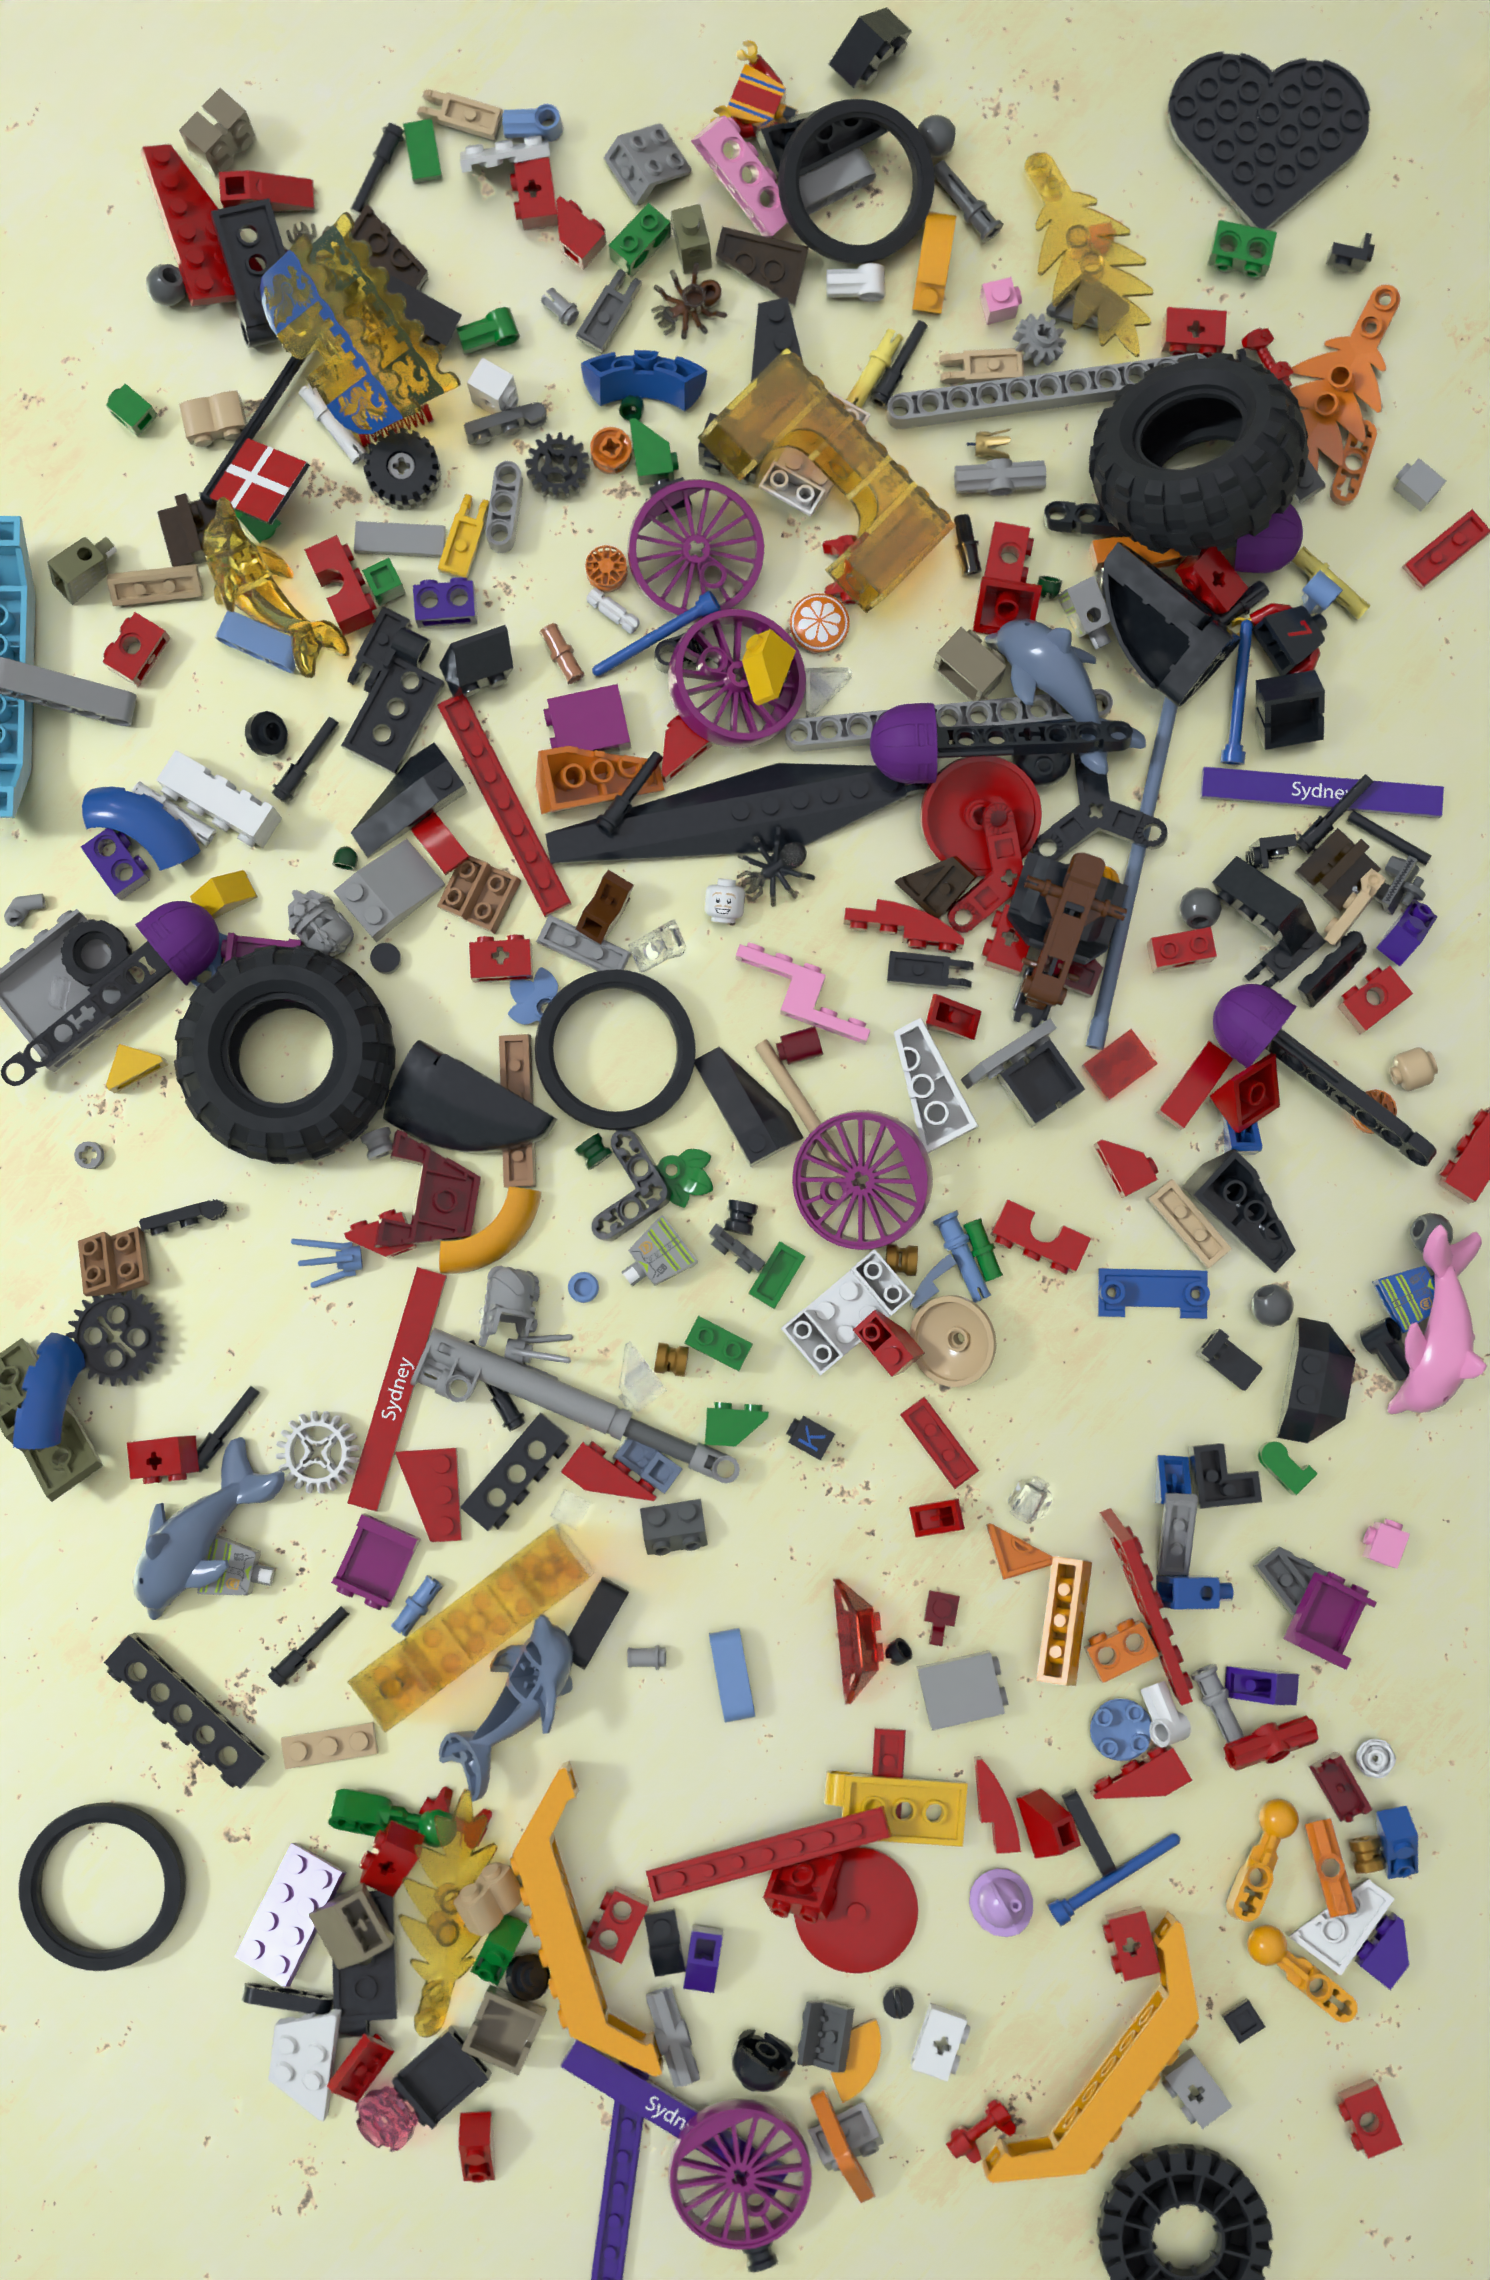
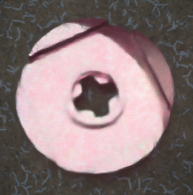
M385 2086L381 2090H371L356 2105L355 2112L358 2110L359 2118L356 2120L357 2127L362 2136L373 2146L380 2148L384 2145L391 2147L388 2151H397L403 2148L412 2138L414 2128L418 2124V2118L414 2112L410 2111L407 2104L398 2097L393 2088ZM384 2117L388 2122H383L381 2118Z

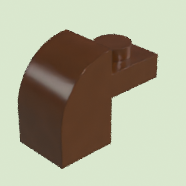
M608 869L602 877L595 896L583 910L575 930L601 945L626 909L631 899L629 896L634 885Z

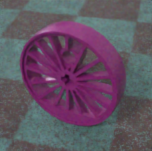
M688 479L674 482L661 488L650 496L638 510L629 531L627 554L630 570L635 582L652 603L664 611L677 616L689 610L686 606L695 564L701 593L704 594L706 592L705 587L718 588L725 598V602L720 604L721 610L735 607L750 593L759 578L764 561L763 532L753 509L734 490L710 480ZM704 489L705 493L697 533L695 534L688 497ZM712 490L726 496V500L701 536L709 492ZM683 499L690 535L672 509L673 505ZM733 501L741 509L743 515L706 539L729 502ZM668 510L685 536V539L657 520L656 517ZM744 519L748 520L753 532L752 536L709 544ZM652 521L681 541L682 544L643 536L638 533ZM637 539L681 548V550L637 558L636 544ZM692 541L696 544H703L704 547L700 550L702 553L700 557L696 554H689L688 551L691 549L690 543ZM747 541L755 542L754 559L710 550L711 548ZM682 554V556L646 580L643 578L638 565L639 562ZM710 555L752 563L753 566L746 581ZM685 559L662 596L656 595L648 586V583ZM690 563L683 602L679 608L667 603L665 598ZM709 566H716L721 572L720 580L714 584L708 583L704 577V572ZM727 574L742 584V588L731 598L722 587L726 581Z
M726 609L703 617L694 623L678 641L669 663L668 687L672 702L679 716L696 734L720 746L748 748L774 738L793 720L803 701L806 674L804 663L796 644L781 626L768 617L753 611ZM724 624L734 625L733 659L721 627ZM742 626L755 630V634L771 629L796 650L779 698L766 702L774 707L771 715L762 704L756 705L752 698L743 663L740 661ZM712 627L719 647L712 646L701 631ZM692 638H695L704 649L701 655L687 648ZM686 657L696 662L697 671L683 669V658ZM711 657L718 668L712 669L708 667L705 658ZM735 674H737L738 676H740V677H739V682H737V681L735 680V679H736V675H735ZM683 677L715 682L686 690ZM722 688L698 708L695 707L689 697ZM726 692L711 722L700 712ZM731 697L730 730L718 726L717 723ZM738 702L749 733L737 732ZM748 703L765 722L761 731H757Z
M854 1110L827 1119L808 1135L796 1156L792 1183L797 1206L805 1221L817 1234L841 1247L870 1250L887 1246L901 1239L917 1225L924 1215L931 1198L933 1172L925 1146L915 1132L906 1124L882 1112ZM858 1120V1161L844 1129V1121ZM865 1120H871L880 1123L881 1126L865 1163ZM834 1126L837 1127L851 1164L823 1136ZM887 1128L895 1144L871 1166ZM818 1140L847 1170L811 1155ZM898 1148L904 1161L876 1171ZM808 1160L843 1176L806 1177ZM905 1165L910 1178H879L880 1175ZM861 1175L869 1177V1181L865 1185L864 1183L858 1184L857 1182ZM806 1182H823L820 1188V1195L809 1198ZM832 1182L838 1183L842 1187L843 1193L839 1199H835L829 1194L828 1189ZM878 1183L912 1184L916 1201ZM877 1191L914 1206L915 1209L909 1219L905 1221ZM852 1195L838 1231H836L824 1221ZM872 1196L900 1224V1228L890 1235L886 1233ZM858 1198V1238L844 1235L843 1232ZM823 1199L827 1204L833 1205L822 1217L818 1215L812 1205L813 1202ZM865 1199L881 1238L865 1239Z
M752 2099L720 2101L695 2114L678 2134L669 2159V2190L679 2216L686 2226L701 2239L727 2249L744 2250L757 2248L769 2244L784 2235L797 2222L804 2211L812 2184V2166L809 2151L795 2124L775 2107ZM752 2118L742 2155L739 2152L736 2124ZM762 2118L773 2123L774 2126L748 2158L758 2119ZM730 2127L732 2129L734 2156L731 2155L719 2134ZM779 2130H783L789 2136L790 2142L757 2161ZM714 2137L728 2161L703 2143ZM697 2148L720 2166L685 2158V2156ZM793 2149H797L801 2157V2162L763 2168ZM680 2165L717 2174L684 2180L677 2179L678 2167ZM739 2169L742 2173L745 2172V2176L741 2177L739 2174H735V2170ZM802 2171L799 2186L765 2178L766 2176ZM717 2184L687 2203L680 2189ZM767 2187L796 2195L790 2205L787 2206L769 2193ZM724 2191L703 2219L692 2210ZM732 2193L723 2229L709 2224ZM740 2193L745 2230H729L738 2194ZM752 2194H759L764 2198L763 2202L759 2205H751L747 2202V2199ZM770 2203L783 2212L773 2221H770L766 2214ZM748 2215L752 2217L761 2216L765 2225L750 2229Z

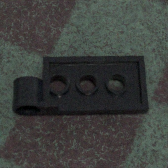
M404 626L398 631L391 649L382 663L384 668L341 745L347 751L394 775L397 774L445 685L443 680L420 669L429 651L430 639ZM407 675H416L419 678L418 685L413 689L405 688L403 686V679ZM393 701H402L405 704V710L400 715H392L388 711L389 705ZM380 727H387L391 730L389 739L384 742L377 741L374 737L375 731Z

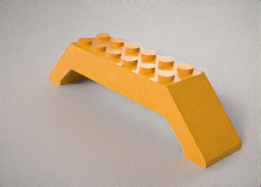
M567 1761L560 1766L512 1854L513 1857L510 1858L514 1875L521 1876L522 1888H519L524 1906L530 1905L532 1918L529 1919L531 1931L534 1937H540L541 1949H538L543 1967L549 1966L551 1974L548 1984L553 1999L559 1998L560 2010L557 2012L562 2029L568 2028L571 2037L655 2077L662 2074L664 2060L654 2031L646 2033L611 2014L608 2010L553 1834L568 1800L576 1798L579 1792L571 1763Z
M1169 1911L1166 1912L1151 1933L1157 1949L1161 1973H1159L1161 1984L1049 2136L1007 2143L999 2138L981 2163L985 2177L991 2183L1086 2174L1089 2168L1095 2169L1104 2156L1103 2149L1109 2142L1114 2143L1122 2133L1123 2127L1121 2125L1128 2116L1132 2118L1142 2105L1140 2099L1147 2090L1151 2092L1157 2086L1161 2079L1159 2073L1165 2065L1170 2066L1177 2059L1180 2053L1178 2048L1184 2039L1190 2040L1199 2027L1197 2024L1199 2013L1184 1929L1179 1920Z

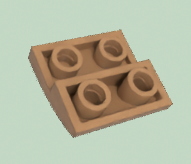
M469 855L470 858L454 870L437 907L477 927L496 934L522 880Z
M138 1226L112 1236L104 1231L78 1241L83 1294L86 1297L124 1292L150 1284L144 1232Z

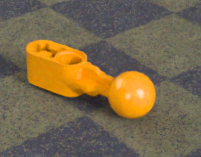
M1272 1799L1266 1802L1260 1810L1259 1824L1264 1832L1259 1844L1252 1847L1246 1863L1239 1869L1226 1902L1228 1913L1237 1920L1251 1922L1259 1917L1273 1883V1871L1278 1860L1276 1850L1280 1840L1291 1836L1298 1827V1812L1290 1802L1284 1799ZM1257 1868L1261 1872V1881L1254 1886L1250 1882V1873ZM1244 1889L1255 1891L1256 1893L1255 1895H1250V1893L1244 1892ZM1240 1901L1245 1902L1249 1906L1248 1911H1243L1239 1907Z
M1261 1925L1250 1933L1247 1949L1255 1962L1264 1966L1277 1965L1286 1972V1979L1336 2021L1346 2023L1355 2018L1358 2011L1355 1999L1306 1958H1297L1288 1951L1287 1939L1280 1929L1272 1925ZM1321 1978V1989L1317 1992H1310L1309 1986L1312 1980ZM1332 1995L1340 2002H1343L1345 2007L1342 2010L1328 2000Z

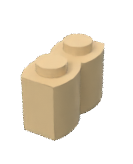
M238 391L222 392L210 397L187 400L179 404L186 438L190 444H195L197 447L209 446L213 443V440L218 438L236 440L247 425L242 399Z
M495 1862L487 1865L482 1870L475 1883L465 1886L460 1891V1894L454 1901V1905L468 1931L484 1936L501 1922L504 1915L520 1904L522 1898L519 1888L521 1886L510 1866Z

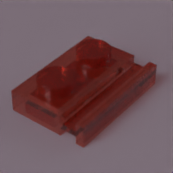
M1130 1029L1084 1063L1082 1067L1109 1101L1158 1063L1149 1054L1150 1052L1134 1031Z

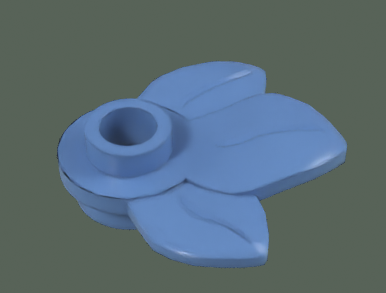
M540 967L536 972L534 982L523 979L510 981V992L517 1004L510 1009L508 1015L515 1022L523 1025H528L535 1021L540 1022L543 1015L541 1012L542 1006L549 1004L558 991V983L554 976L547 969Z

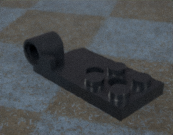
M269 198L211 211V219L237 301L236 308L246 346L251 348L277 342L278 335L274 333L268 323L260 294L262 276L286 254ZM243 229H251L256 233L257 239L254 242H245L241 238L240 232ZM255 257L261 258L265 262L266 268L262 271H254L249 266V260ZM288 266V271L292 276L290 266ZM277 274L273 277V286H275L273 287L274 297L270 287L269 290L272 297L268 292L267 286L264 287V293L267 298L265 305L269 302V310L281 303L284 294L283 303L274 311V325L275 322L286 320L288 316H292L294 306L287 293L291 294L290 296L295 300V305L296 301H298L297 303L301 307L293 276L290 279L283 274ZM284 282L289 283V284H283L282 289H281V284H282V283H284Z
M369 1891L394 1936L392 1946L374 1955L372 1961L365 1966L357 1963L338 1970L332 1959L333 2009L341 2010L338 2038L362 2037L363 2034L369 2035L370 2021L397 2019L395 1895L391 1897L380 1891ZM336 1893L334 1899L344 1893Z

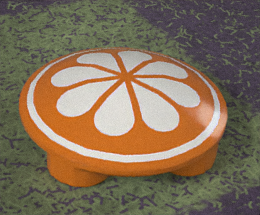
M823 593L808 595L802 598L791 612L790 630L792 636L800 646L813 654L830 651L843 642L849 631L848 612L845 606L831 595Z

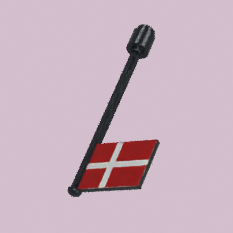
M341 270L340 276L338 275V277L340 279L341 276H343L342 278L345 281V283V277H348L347 279L351 282V277L349 276H351L352 274L345 270ZM336 274L329 283V290L327 286L320 296L322 299L323 297L330 298L331 291H337L336 287L339 281ZM358 279L327 303L334 317H337V315L345 316L360 293L359 287L361 282ZM320 314L318 315L203 492H199V498L202 502L209 505L217 502L266 524H273L310 465L299 458L256 442L253 438L330 323L331 319L329 317L323 320Z

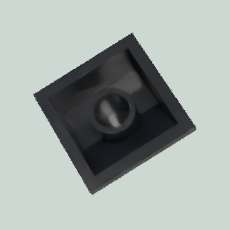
M506 625L450 644L439 667L453 698L462 694L464 697H470L478 693L482 687L490 685L491 688H495L507 682V678L513 670V662Z

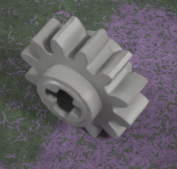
M1029 314L1026 320L1022 319L1016 327L1017 331L1012 339L1020 342L1015 350H1023L1025 352L1023 360L1026 361L1029 358H1033L1035 366H1038L1043 360L1047 366H1050L1053 360L1059 359L1064 352L1062 348L1067 341L1059 338L1064 330L1054 327L1055 319L1047 322L1045 321V315L1041 314L1036 320L1033 314Z

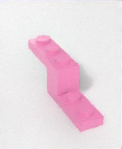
M748 942L747 946L739 945L736 960L791 980L780 1010L781 1015L864 1045L866 1044L870 1029L865 1028V1022L855 1018H849L848 1021L837 1018V1012L821 1007L820 1011L814 1009L826 976L821 973V968L805 963L802 967L792 963L793 958L781 953H776L775 956L764 953L765 948Z

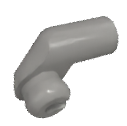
M43 893L14 898L4 913L6 924L16 927L23 922L30 910L44 909L45 898Z

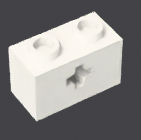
M482 357L467 381L472 403L491 414L516 407L519 398L517 397L514 376Z
M930 2003L910 2061L911 2069L944 2081H948L950 2073L955 2075L960 2062V2056L956 2055L960 2043H966L970 2032V2026L966 2025V2016ZM942 2036H944L949 2045H943L941 2050H939L935 2040L940 2041Z

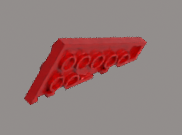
M1111 1508L1099 1512L1103 1523L1108 1526L1115 1536L1110 1538L1119 1559L1124 1562L1122 1569L1139 1611L1143 1614L1148 1626L1151 1625L1152 1627L1147 1629L1155 1648L1162 1654L1159 1656V1660L1172 1692L1181 1706L1191 1703L1193 1700L1189 1690L1194 1689L1188 1673H1182L1179 1664L1184 1662L1178 1646H1172L1169 1637L1174 1635L1167 1617L1162 1619L1159 1611L1164 1606L1157 1590L1154 1591L1151 1581H1154L1150 1568L1147 1563L1144 1564L1140 1555L1144 1553L1138 1537L1134 1536L1130 1526L1124 1527Z

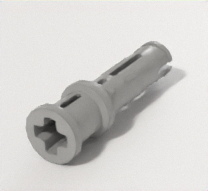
M1210 1664L1194 1671L1190 1676L1192 1680L1197 1681L1203 1694V1704L1210 1707L1226 1743L1243 1738L1244 1735L1227 1700L1229 1697L1228 1689L1223 1688L1216 1673L1218 1668L1216 1664Z

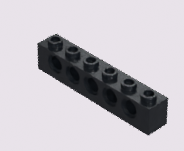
M136 1633L129 1634L103 1662L109 1667L107 1673L119 1683L124 1681L131 1688L130 1694L142 1704L146 1702L154 1709L152 1714L158 1721L164 1725L169 1723L177 1730L175 1736L187 1746L191 1743L199 1751L197 1755L206 1765L217 1767L222 1772L220 1777L230 1787L234 1788L237 1786L239 1789L244 1787L270 1759L264 1751ZM137 1662L142 1663L146 1667L147 1673L144 1679L137 1678L133 1673V1667ZM159 1683L165 1684L169 1689V1696L166 1700H162L156 1695L155 1690ZM181 1704L189 1706L192 1710V1717L189 1721L182 1720L178 1715V1709ZM205 1725L210 1726L215 1732L212 1742H207L201 1737V1729ZM225 1747H233L237 1751L238 1757L236 1762L230 1763L225 1760L223 1756Z

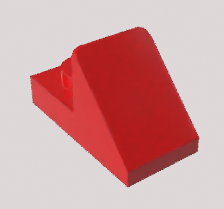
M933 994L926 1025L929 1030L945 1031L966 1040H975L982 1011L941 995Z

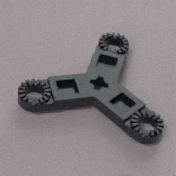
M1074 753L1080 805L1053 824L1042 835H1039L1033 845V853L1043 856L1040 853L1041 845L1045 842H1053L1057 847L1056 852H1054V855L1052 854V856L1046 858L1059 861L1098 831L1146 849L1154 850L1166 843L1168 831L1165 823L1159 818L1157 819L1141 811L1111 801L1107 774H1098L1090 770L1082 763L1079 753ZM1092 806H1095L1097 809L1100 807L1104 808L1101 811V818L1098 819L1096 816L1089 817ZM1151 826L1158 827L1161 830L1160 837L1154 841H1149L1144 837V831Z

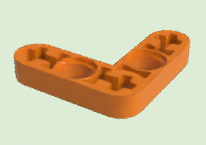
M825 2090L810 2096L835 2161L860 2203L862 2204L875 2197L872 2185L850 2149Z

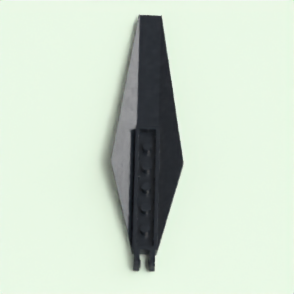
M775 763L634 806L618 824V831L612 832L611 835L605 834L596 826L598 819L595 818L545 833L551 864L760 853L756 846L757 842L762 843L767 853H772L774 851L776 827L782 828L779 852H781L782 848L790 842H799L806 846L900 799L906 798L907 795L925 792L929 783H915L905 786L904 783L894 781L885 776L876 765Z

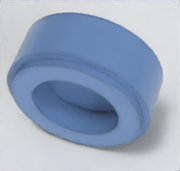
M580 1272L570 1279L568 1291L575 1301L587 1303L597 1296L599 1284L592 1274Z

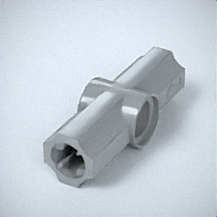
M1000 458L990 460L986 464L955 466L954 484L956 494L988 492L990 495L1002 496L1011 494L1015 490L1045 488L1044 460L1012 462L1010 459Z
M663 1987L646 1994L647 2004L655 2024V2038L661 2055L665 2056L674 2088L692 2084L700 2079L699 2071L690 2047L692 2046L690 2034L684 2018L681 2019L672 1987Z

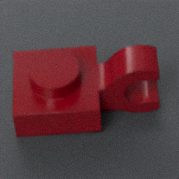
M929 1590L923 1621L932 1622L929 1638L930 1645L942 1647L945 1625L955 1627L960 1596Z

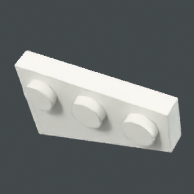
M532 136L524 138L525 143L513 144L512 140L495 142V147L484 149L483 144L466 146V151L460 154L462 173L472 171L471 165L480 163L481 167L490 168L502 164L503 159L509 158V162H521L550 156L548 140H542V136Z
M1369 1879L1352 1890L1357 1912L1330 1918L1327 1908L1288 1936L1340 1976L1395 1899Z

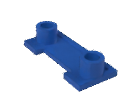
M1099 1268L1098 1317H1125V1307L1180 1308V1318L1207 1319V1301L1210 1297V1291L1207 1286L1208 1271ZM1108 1289H1115L1116 1294L1114 1297L1108 1295ZM1193 1290H1197L1200 1293L1197 1299L1191 1295Z

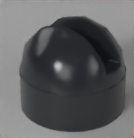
M897 1638L886 1647L885 1657L886 1659L891 1658L890 1663L892 1665L899 1666L912 1659V1651L905 1640Z

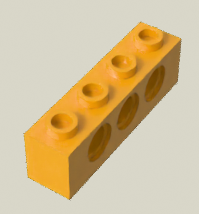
M1053 1556L1036 1681L1076 1686L1092 1562Z

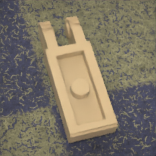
M429 89L424 90L422 97L425 101L442 107L439 111L420 106L417 111L420 118L425 120L432 118L433 123L438 122L440 125L495 141L503 117V109L449 92L444 94Z
M1015 348L963 351V353L945 354L939 357L940 365L957 366L963 364V371L946 372L940 375L941 383L958 384L964 382V384L1024 376L1023 350L1016 351Z

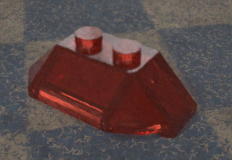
M839 1577L832 1579L844 1703L851 1704L878 1672L879 1662H884L883 1644L876 1641V1631H881L880 1612H874L873 1606Z

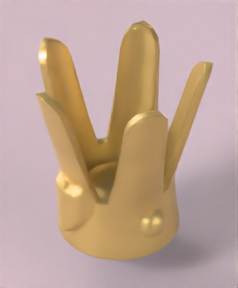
M1011 428L993 433L987 431L976 432V443H966V445L975 446V456L983 457L984 455L1010 459L1009 454L988 447L1008 444L1011 440L1009 436L992 435L1008 432Z

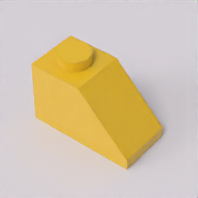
M771 629L760 634H754L749 638L742 659L753 701L758 706L779 697L796 652L794 648Z

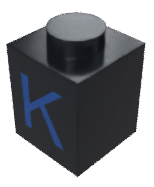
M804 1415L801 1420L794 1418L786 1432L790 1436L788 1443L820 1461L835 1436V1433Z

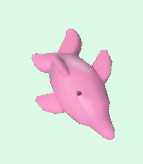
M1440 1224L1434 1228L1428 1237L1423 1251V1258L1425 1263L1435 1273L1431 1313L1424 1335L1416 1322L1410 1325L1405 1340V1359L1410 1370L1402 1387L1388 1404L1387 1409L1390 1414H1399L1407 1410L1416 1413H1426L1440 1408L1456 1394L1465 1379L1476 1378L1486 1370L1487 1365L1473 1352L1475 1334L1473 1333L1472 1319L1467 1300L1457 1278L1470 1264L1482 1245V1239L1477 1232H1473L1462 1241L1450 1245L1447 1230Z

